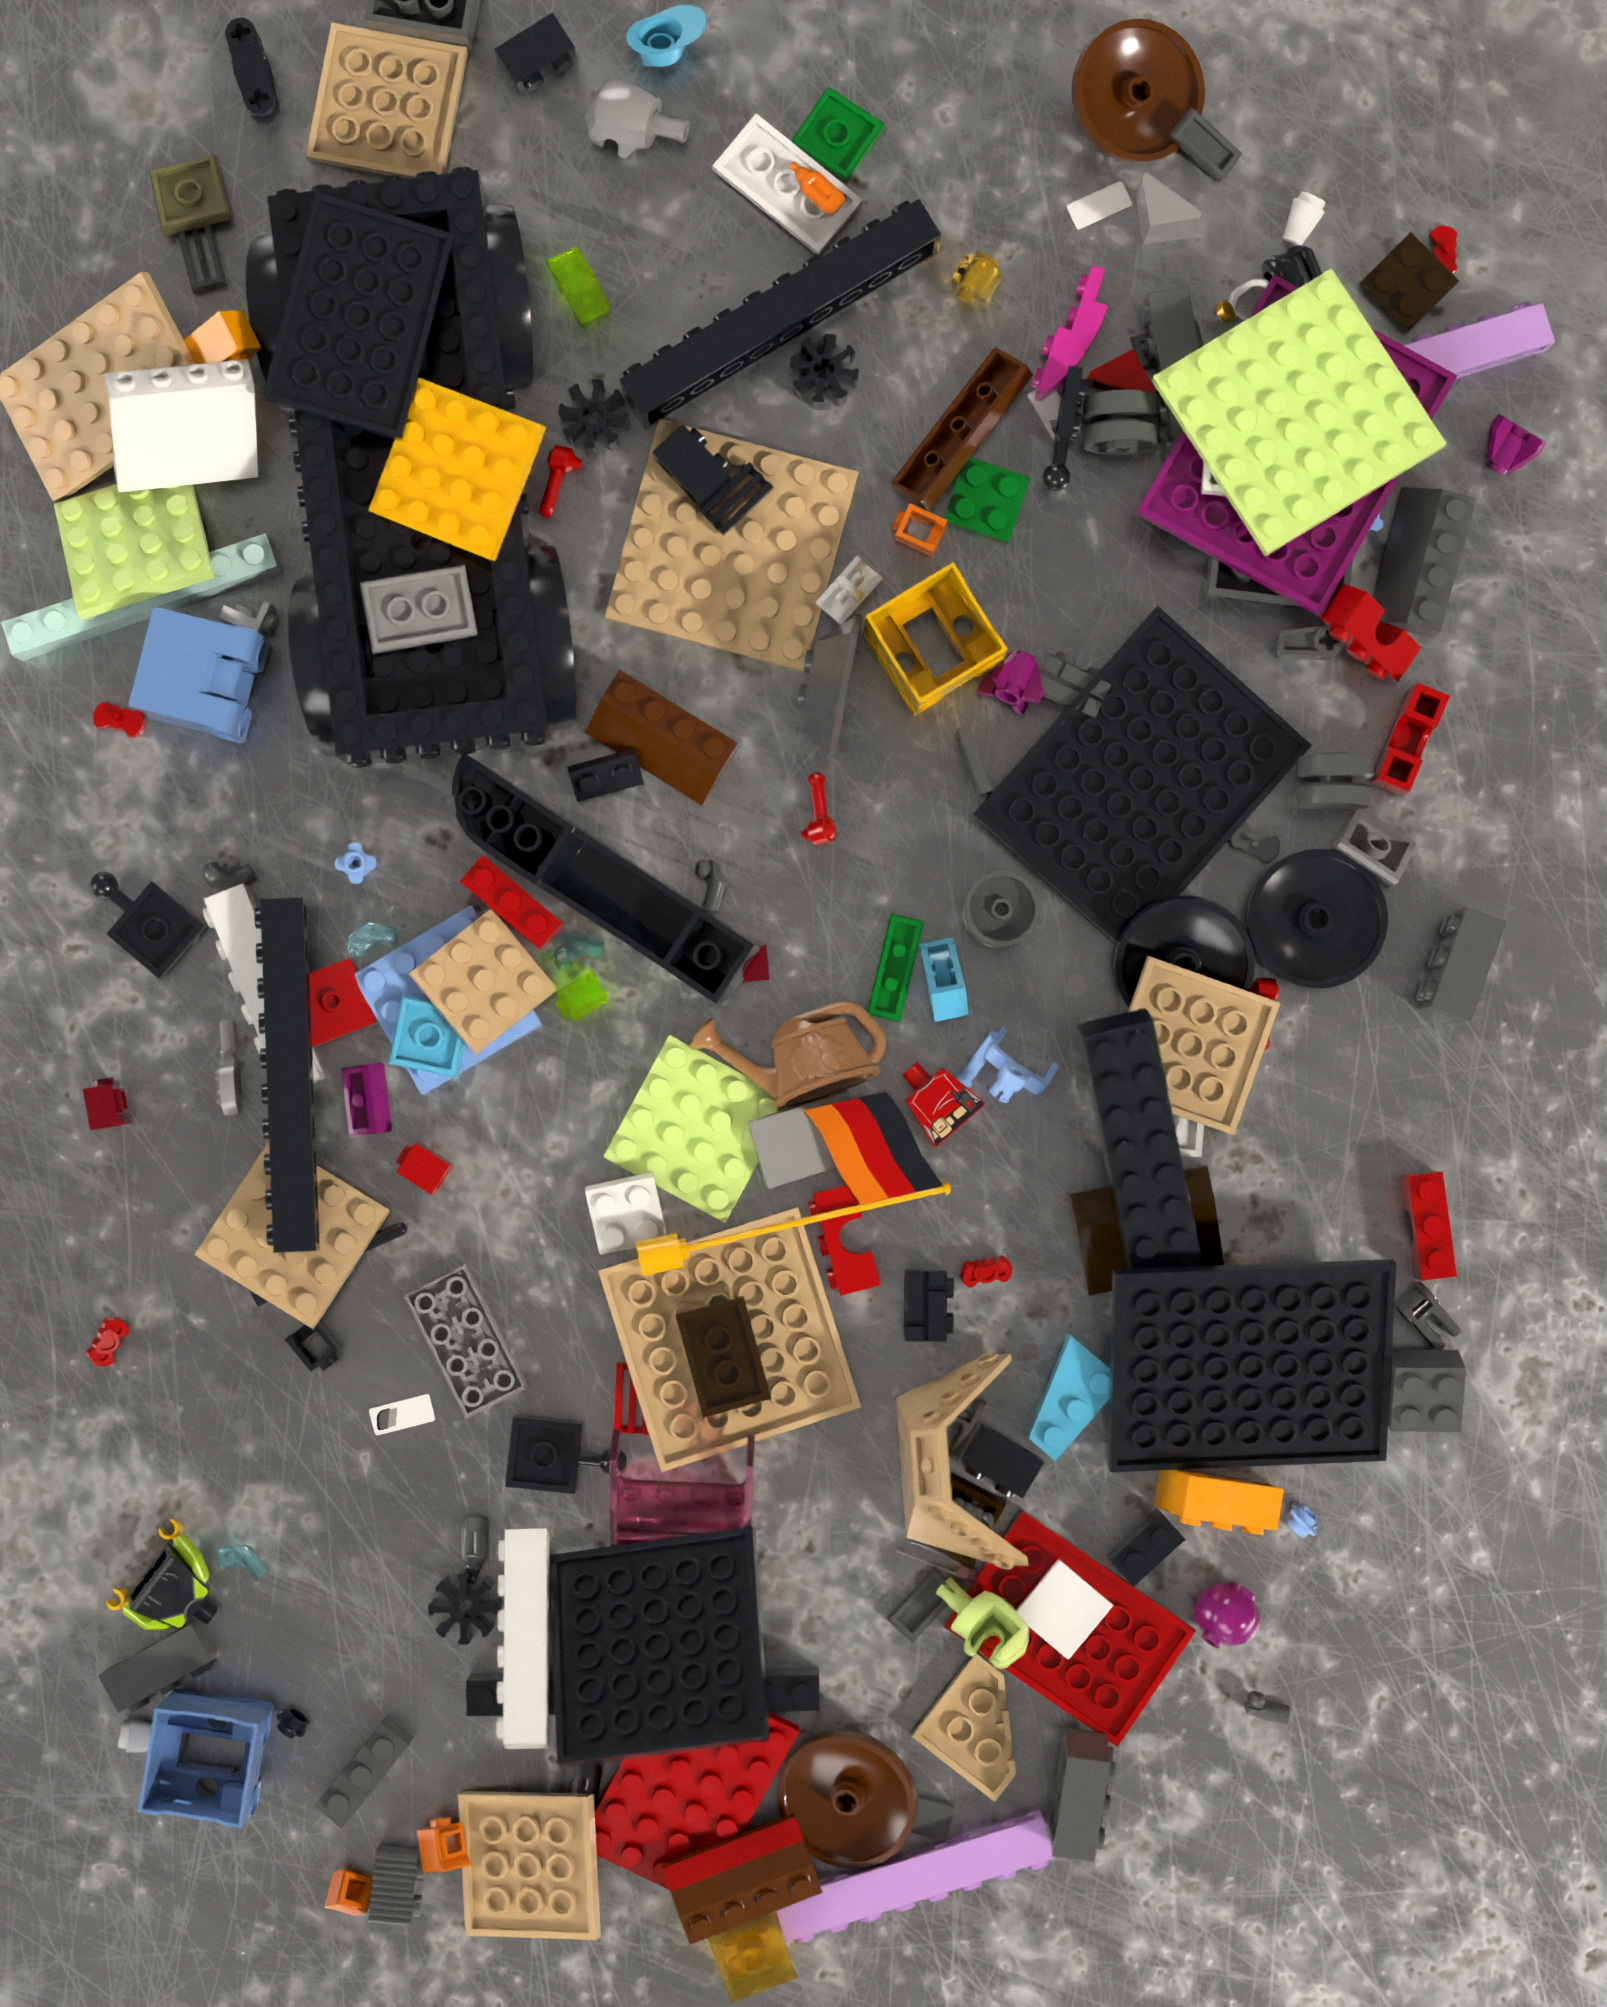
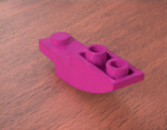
M1092 265L1089 275L1082 273L1076 294L1082 295L1078 308L1071 306L1065 325L1072 329L1069 330L1058 326L1055 336H1047L1042 355L1048 356L1044 369L1037 367L1031 386L1038 389L1035 400L1042 401L1064 383L1069 365L1078 367L1095 340L1108 308L1107 305L1095 302L1105 268Z

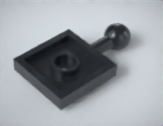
M1069 365L1063 383L1053 443L1052 464L1047 466L1043 472V482L1052 491L1063 490L1070 482V472L1065 466L1069 442H1076L1077 435L1079 434L1082 414L1076 413V408H1081L1088 381L1087 379H1081L1082 367Z
M99 872L90 881V889L94 896L100 899H110L124 911V914L106 934L158 979H162L207 927L153 881L149 883L135 901H132L118 889L116 877L109 872Z
M513 1416L505 1487L575 1494L578 1466L601 1468L609 1476L611 1470L612 1476L613 1456V1476H618L626 1470L628 1460L625 1453L617 1448L608 1449L603 1454L580 1452L583 1423Z

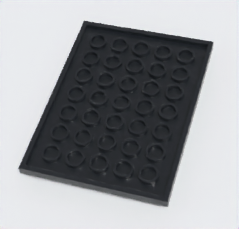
M1157 606L972 815L1117 944L1124 928L1141 910L1159 900L1181 895L1298 762V757L1303 756L1312 745ZM1101 680L1111 684L1107 695L1103 699L1090 693ZM1088 697L1101 702L1100 710L1095 719L1081 712Z
M1393 1259L1113 1269L1108 1434L1109 1471L1133 1472L1386 1461L1397 1268Z

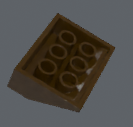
M1198 1165L1184 1168L1203 1266L1225 1265L1208 1166ZM1110 1184L1066 1193L1088 1296L1112 1291L1113 1269H1127Z

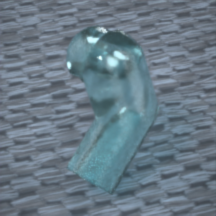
M573 937L556 948L554 964L561 970H567L571 968L573 961L581 955L601 959L605 943L582 937Z

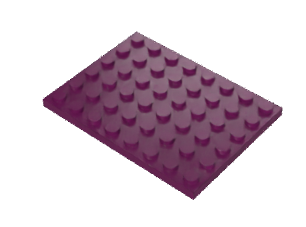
M1274 274L1249 318L1299 287ZM1371 328L1432 420L1457 375ZM1183 430L1139 506L1136 515L1320 617L1400 475L1265 556L1226 496L1201 494L1203 460Z

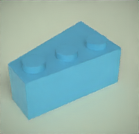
M1068 1332L1026 1432L1027 1437L1054 1461L1074 1441L1105 1405L1110 1396V1369Z

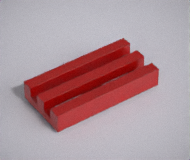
M617 1362L614 1433L649 1435L643 1413L642 1426H635L637 1394L631 1375L628 1425H622L624 1370H629L627 1363Z

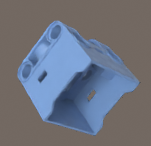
M153 606L128 706L144 712L146 717L152 720L245 744L252 717V712H250L247 705L255 674L248 672L263 673L270 642L259 632L250 628L234 624H223Z
M187 1688L174 1689L154 1710L138 1812L153 1815L168 1814L217 1822L223 1826L242 1828L257 1810L262 1777L259 1776L266 1739L269 1737L274 1705L271 1702ZM217 1720H224V1721H228V1722L221 1723V1722H218ZM187 1733L245 1742L240 1771H235V1768L200 1762H193L192 1764L183 1763ZM202 1778H212L217 1784V1791H206L202 1786Z

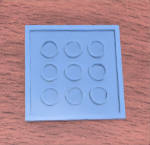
M472 905L355 973L360 991L391 1044L393 1042L402 996L430 1001L409 976V973L479 918ZM533 1009L476 1056L465 1044L459 1074L543 1025L535 1010ZM406 1068L421 1095H425L453 1078Z

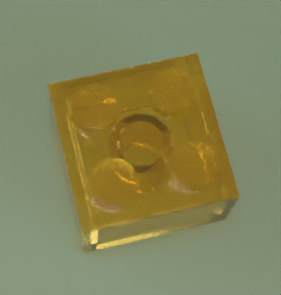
M775 1912L708 1938L731 2003L798 1978Z

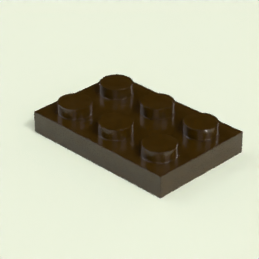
M744 1296L675 1314L703 1418L771 1399Z

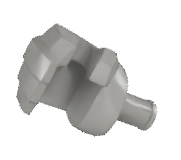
M608 79L598 89L592 102L588 105L584 117L592 143L603 147L606 139L616 141L619 145L617 156L623 159H627L637 149L650 148L656 135L684 143L690 126L688 120L661 114L662 102L660 97L654 93L616 79Z

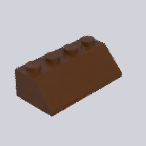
M620 669L602 696L585 731V734L616 753L634 748L640 768L701 806L707 800L739 748L736 741Z

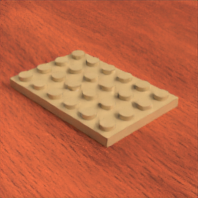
M139 272L0 373V400L53 502L64 501L113 466L114 452L110 410L104 374L196 364L149 272Z

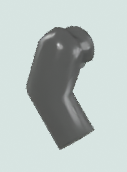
M701 859L696 863L695 874L699 878H705L707 883L702 907L712 911H719L726 886L725 879L717 862L712 859L709 861Z
M209 862L203 867L204 881L209 886L223 891L242 883L248 884L257 879L250 864H246L233 872L221 868L217 862Z
M1251 1691L1247 1694V1701L1244 1702V1709L1247 1714L1265 1721L1288 1724L1290 1706L1265 1702V1695L1258 1691Z

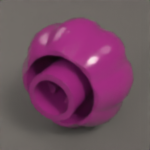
M1231 1582L1229 1585L1220 1583L1205 1589L1197 1598L1194 1607L1195 1619L1203 1631L1201 1638L1214 1648H1219L1221 1644L1237 1646L1249 1641L1256 1634L1260 1625L1259 1609L1253 1602L1255 1599L1254 1594L1236 1582Z

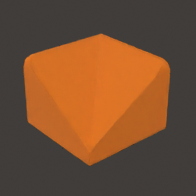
M346 1869L334 1871L331 1875L325 1907L354 1916L366 1914L371 1897L373 1878Z

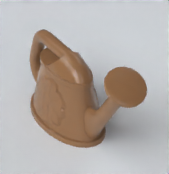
M846 1000L793 1016L782 1024L771 1043L775 1064L771 1068L758 1066L724 1043L716 1032V1022L713 1018L707 1020L698 1029L690 1042L689 1048L692 1050L706 1048L716 1052L750 1080L776 1098L777 1108H785L841 1092L880 1074V1068L875 1065L884 1055L886 1038L880 1025L862 1006L856 1002ZM843 1014L853 1016L871 1036L873 1043L871 1050L866 1053L848 1027V1022L845 1018L826 1022L822 1021Z

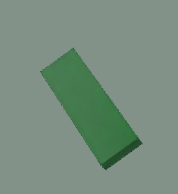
M893 913L890 914L867 1009L871 1016L900 1023L924 921Z

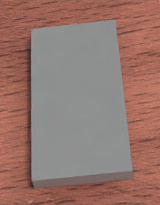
M467 1263L403 1295L465 1419L529 1387Z

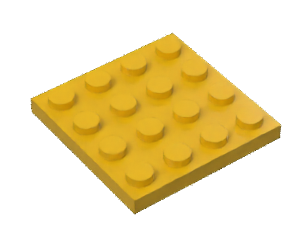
M418 378L401 441L395 440L368 511L489 560L496 561L546 427Z

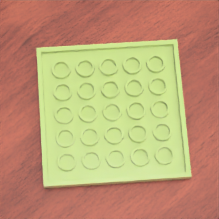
M1332 268L1154 375L1152 378V382L1265 556L1443 449L1447 444Z

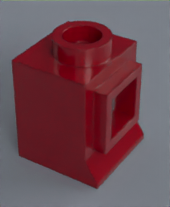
M113 1077L93 1080V1087L83 1089L90 1130H102L132 1124L125 1115L126 1112H129L125 1088H120V1084H114Z

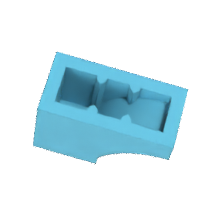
M954 938L920 943V953L934 1021L969 1015L966 987Z

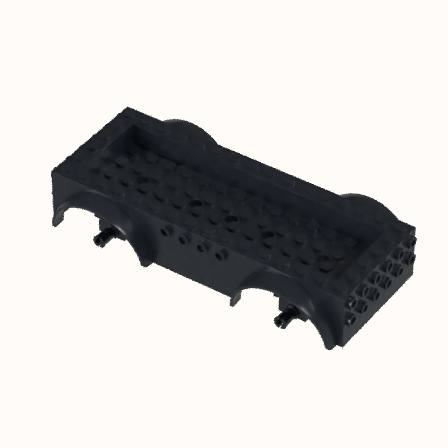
M458 167L452 169L451 173L439 175L433 171H425L416 174V178L402 179L400 176H387L382 178L381 182L367 184V181L354 180L346 183L344 187L332 188L331 185L323 184L313 186L311 191L297 192L295 189H283L277 191L276 195L267 196L272 233L259 236L251 242L247 254L245 275L249 321L261 346V349L256 354L265 382L270 369L312 202L317 191L454 234L418 378L515 415L516 400L514 390L527 388L533 382L532 329L524 254L519 225L513 206L488 204V198L478 170H472L470 167ZM277 405L285 416H289L291 437L297 438L298 451L293 452V462L296 473L301 472L303 486H297V494L300 507H305L307 521H302L301 526L304 542H310L313 574L299 578L295 582L290 595L288 610L290 660L299 704L309 732L320 751L326 756L338 757L351 768H364L375 763L386 762L387 764L406 762L407 759H434L446 754H472L478 750H505L511 748V746H537L546 744L549 741H556L554 730L568 728L574 725L576 720L575 670L569 612L561 565L555 546L531 545L527 516L529 514V504L524 487L496 561H492L368 511L395 439ZM430 537L431 543L426 549H416V543L420 538ZM465 565L478 636L444 641L443 649L435 654L427 652L424 645L373 654L361 592V582Z

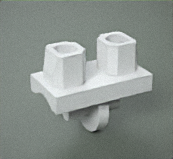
M856 556L820 596L816 604L841 625L850 618L881 583L883 577L872 570L859 556Z

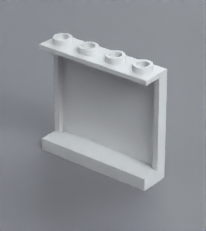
M248 359L104 374L108 391L113 441V468L118 493L258 477L254 382Z

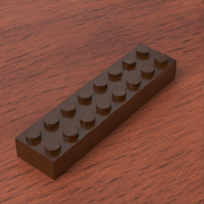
M994 347L890 484L897 493L929 512L1032 378L1033 374L1028 366Z

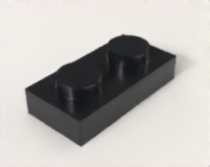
M634 748L567 766L577 802L644 784Z

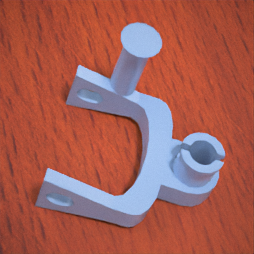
M1002 1026L998 1033L990 1032L960 1074H955L958 1081L967 1087H972L973 1079L988 1060L999 1069L997 1073L998 1079L990 1087L989 1091L996 1098L1002 1090L1003 1093L999 1101L1008 1103L1014 1092L1020 1091L1022 1087L1036 1095H1042L1050 1084L1059 1065L1053 1062L1044 1076L1040 1077L1019 1064L999 1046L1008 1029Z

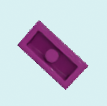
M376 1063L341 1068L349 1137L391 1132L392 1125L384 1064Z

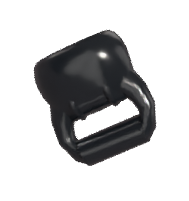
M1295 245L1286 249L1280 255H1273L1267 258L1262 264L1263 279L1270 282L1275 274L1299 288L1305 285L1304 277L1297 266V261L1293 258L1297 254L1300 255L1310 280L1323 273L1313 250L1307 246Z

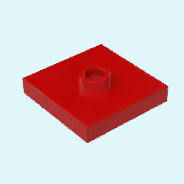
M350 958L309 973L312 1048L376 1023L374 1014L360 991L355 977L356 971Z

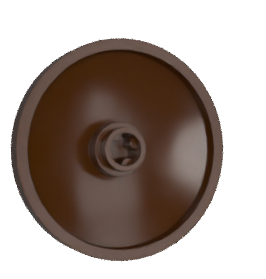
M1148 19L1125 20L1099 32L1081 52L1072 78V103L1081 129L1099 150L1123 162L1147 163L1166 157L1180 148L1168 136L1189 109L1194 108L1202 115L1205 101L1203 72L1191 46L1172 28Z
M830 1731L810 1738L801 1744L791 1755L778 1783L777 1800L781 1818L794 1813L808 1853L819 1861L832 1866L858 1869L884 1862L904 1845L916 1820L918 1807L917 1792L908 1768L892 1749L879 1740L862 1733Z

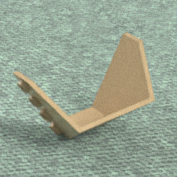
M988 1352L972 1362L895 1397L906 1538L985 1561L1002 1569H1012L1013 1566H1028V1557L954 1503L951 1498L946 1428L1012 1361L1011 1353L996 1354L995 1352Z

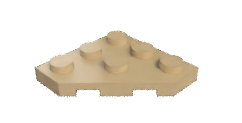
M977 1652L973 1657H970L912 1732L911 1736L995 1802L1015 1777L1016 1767L1004 1674Z

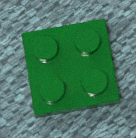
M970 457L959 472L944 519L948 520L947 525L1008 545L1031 477Z

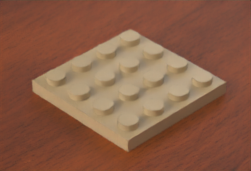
M331 22L305 156L307 160L388 176H400L405 179L416 178V174L425 171H433L437 175L445 174L467 61V47Z
M1147 956L1128 1012L1147 1008L1154 1020L1172 1113L1234 1135L1281 1003Z
M268 1142L194 1256L314 1330L390 1211L317 1166L320 1250L273 1253V1245L268 1246L266 1236L267 1224H272V1210H266L265 1190L271 1189L270 1175H265L264 1154H270Z
M463 1791L458 1794L459 1821L463 1823L466 1851L472 1865L462 1867L465 1936L597 1940L601 1937L594 1794Z

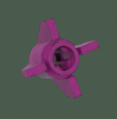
M1498 413L1491 424L1488 449L1484 456L1490 459L1487 464L1488 467L1505 476L1507 471L1515 473L1517 469L1539 456L1546 443L1543 439Z
M1018 650L1008 653L1005 660L981 680L977 692L979 695L994 697L996 695L1000 700L1012 704L1011 707L1017 715L1024 716L1028 703H1039L1044 692L1039 665L1035 661L1034 656L1026 651Z

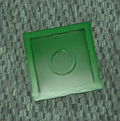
M828 86L791 142L825 170L847 184L884 130L885 124Z

